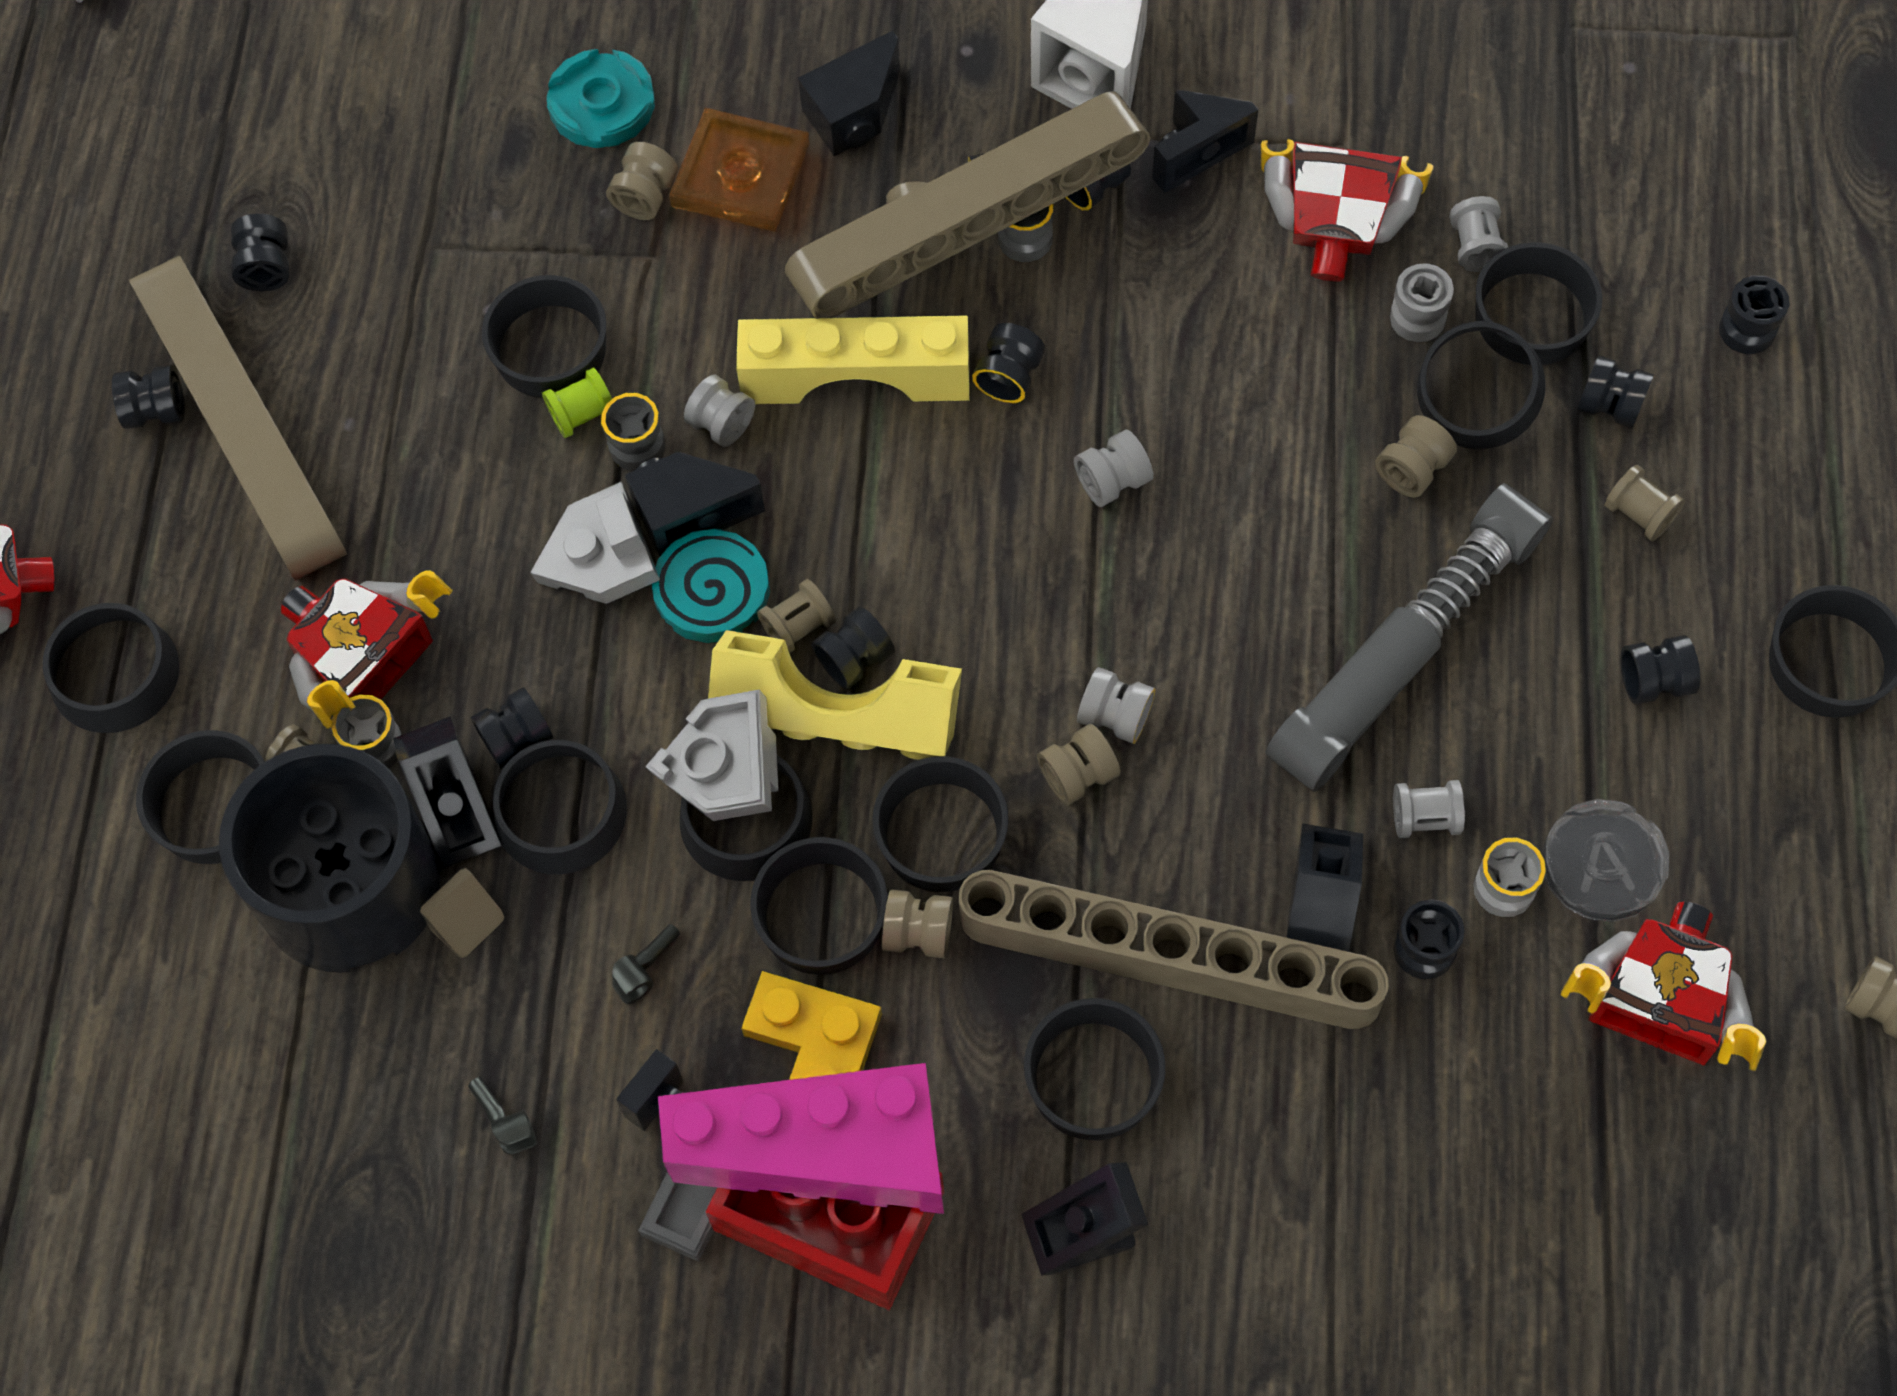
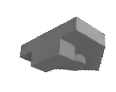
M622 482L568 505L530 572L539 584L555 589L564 587L583 593L588 599L605 604L660 580L629 494Z
M759 689L701 700L687 716L688 724L665 750L661 747L645 766L653 775L712 821L772 811L771 792L778 791L776 734L768 726L766 696Z

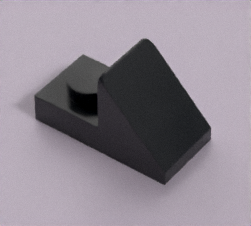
M1185 90L1176 91L1174 95L1173 123L1177 129L1166 134L1154 146L1153 180L1166 193L1255 142L1258 108L1253 102Z
M1127 1162L1109 1163L1021 1214L1041 1276L1055 1274L1129 1250L1136 1245L1133 1233L1148 1225Z

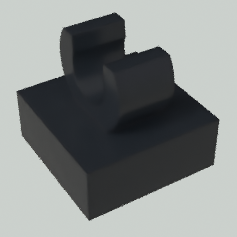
M656 1049L616 1098L624 1117L643 1131L646 1130L657 1115L659 1116L658 1096L681 1094L677 1089L684 1081L677 1063Z

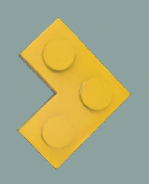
M762 971L741 1030L745 1037L798 1052L789 1080L863 1071L882 1016L881 1006Z

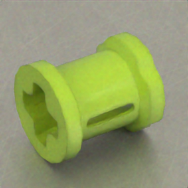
M595 368L585 372L586 378L557 392L551 389L542 392L549 413L565 439L573 435V428L602 415L606 404L612 400L603 379Z

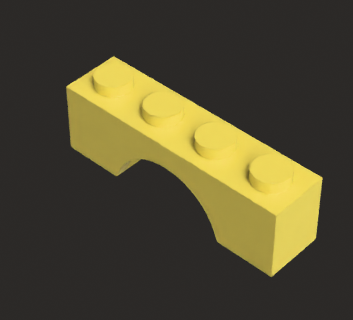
M968 316L738 320L736 370L740 391L754 399L755 404H800L808 392L823 384L839 380L863 379L878 381L896 387L904 392L913 402L970 401Z
M726 630L712 650L708 699L760 689L767 698L768 726L771 729L782 730V733L789 738L810 740L819 736L841 740V743L846 747L857 750H869L876 746L900 750L901 754L908 758L920 760L935 756H945L954 736L962 669L903 659L894 674L876 689L855 695L837 694L816 686L802 675L791 659L785 640Z

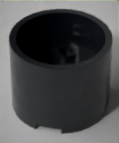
M312 744L290 749L267 760L249 774L231 797L223 815L219 834V852L226 877L275 944L293 960L321 971L350 972L352 967L375 962L392 952L397 956L413 943L426 927L427 923L420 913L421 907L440 890L441 883L435 849L399 781L383 763L361 750L338 744Z

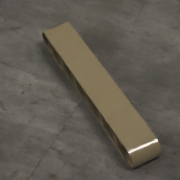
M1114 91L1100 94L802 247L789 258L784 272L814 318H833L1125 167L1146 150L1150 142V135L1118 93Z
M179 255L129 279L143 308L294 581L347 555L335 529L181 256Z
M981 870L972 873L963 881L959 889L960 923L963 931L971 939L979 943L1347 1029H1361L1369 1026L1377 1019L1389 989L1388 976L1385 969L1376 960L1360 954L994 870ZM984 898H992L1003 905V908L997 914L991 916L979 915L971 909L975 902ZM1053 912L1059 915L1064 920V923L1053 930H1042L1032 923V919L1040 913ZM1103 926H1113L1118 928L1125 935V938L1113 945L1103 944L1093 936V932ZM1164 940H1174L1185 948L1186 953L1176 959H1167L1160 956L1155 951L1154 946ZM1226 954H1235L1247 963L1248 968L1240 973H1228L1218 966L1216 960ZM1287 968H1295L1303 971L1308 976L1310 983L1302 988H1292L1280 980L1278 973ZM1350 982L1364 985L1370 991L1372 999L1364 1003L1349 1000L1343 994L1341 986Z

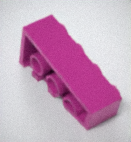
M926 1063L658 1096L663 1162L674 1183L758 1192L759 1189L793 1193L794 1197L820 1199V1196L860 1201L862 1205L887 1207L889 1204L920 1208L922 1212L944 1214Z

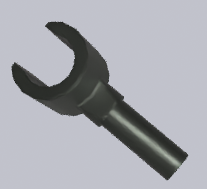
M669 924L636 956H624L614 964L612 969V986L625 1004H632L638 1001L653 987L654 983L645 970L680 935L679 930L674 925Z
M477 1077L469 1083L468 1087L487 1113L492 1131L504 1153L512 1155L537 1145L535 1134L525 1110L506 1116L502 1106L481 1077Z

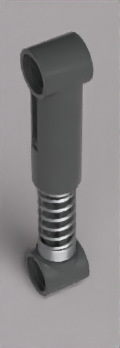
M1503 483L1477 512L1470 526L1472 534L1465 540V545H1461L1457 549V555L1451 556L1447 560V566L1441 567L1437 571V578H1432L1427 582V589H1422L1417 593V600L1410 601L1406 607H1397L1306 708L1301 707L1297 709L1282 724L1270 741L1265 752L1266 756L1311 791L1316 792L1322 788L1344 762L1352 745L1439 650L1443 629L1450 628L1449 619L1460 617L1459 608L1470 606L1469 597L1480 595L1479 586L1490 584V574H1499L1508 563L1514 562L1520 565L1543 540L1553 523L1554 517L1508 484Z

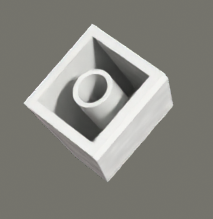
M1046 0L1031 18V87L1071 109L1100 94L1115 91L1131 109L1147 22L1148 0Z

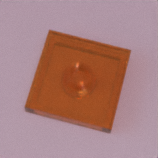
M705 108L669 194L671 206L776 232L810 144L809 133Z

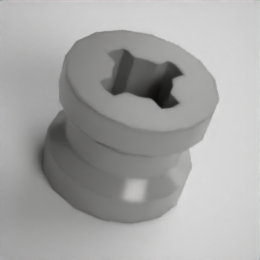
M715 374L710 375L691 394L685 407L684 421L697 430L707 429L710 431L713 441L723 447H727L737 441L749 425L756 406L755 400L743 392L734 394L729 390L728 382Z

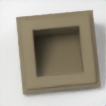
M466 868L457 872L420 910L430 930L461 958L468 956L505 918L499 906Z

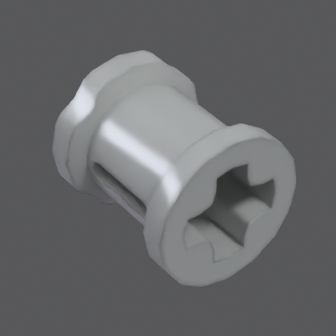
M1480 196L1463 200L1450 211L1451 225L1458 230L1461 248L1457 255L1458 262L1467 271H1482L1485 264L1494 255L1508 248L1507 243L1500 238L1497 220L1501 215L1500 205L1497 200L1491 197Z
M1451 780L1446 783L1445 787L1409 789L1406 783L1395 784L1393 810L1398 838H1410L1412 831L1448 829L1451 835H1459L1464 831L1465 811L1463 792L1459 780Z

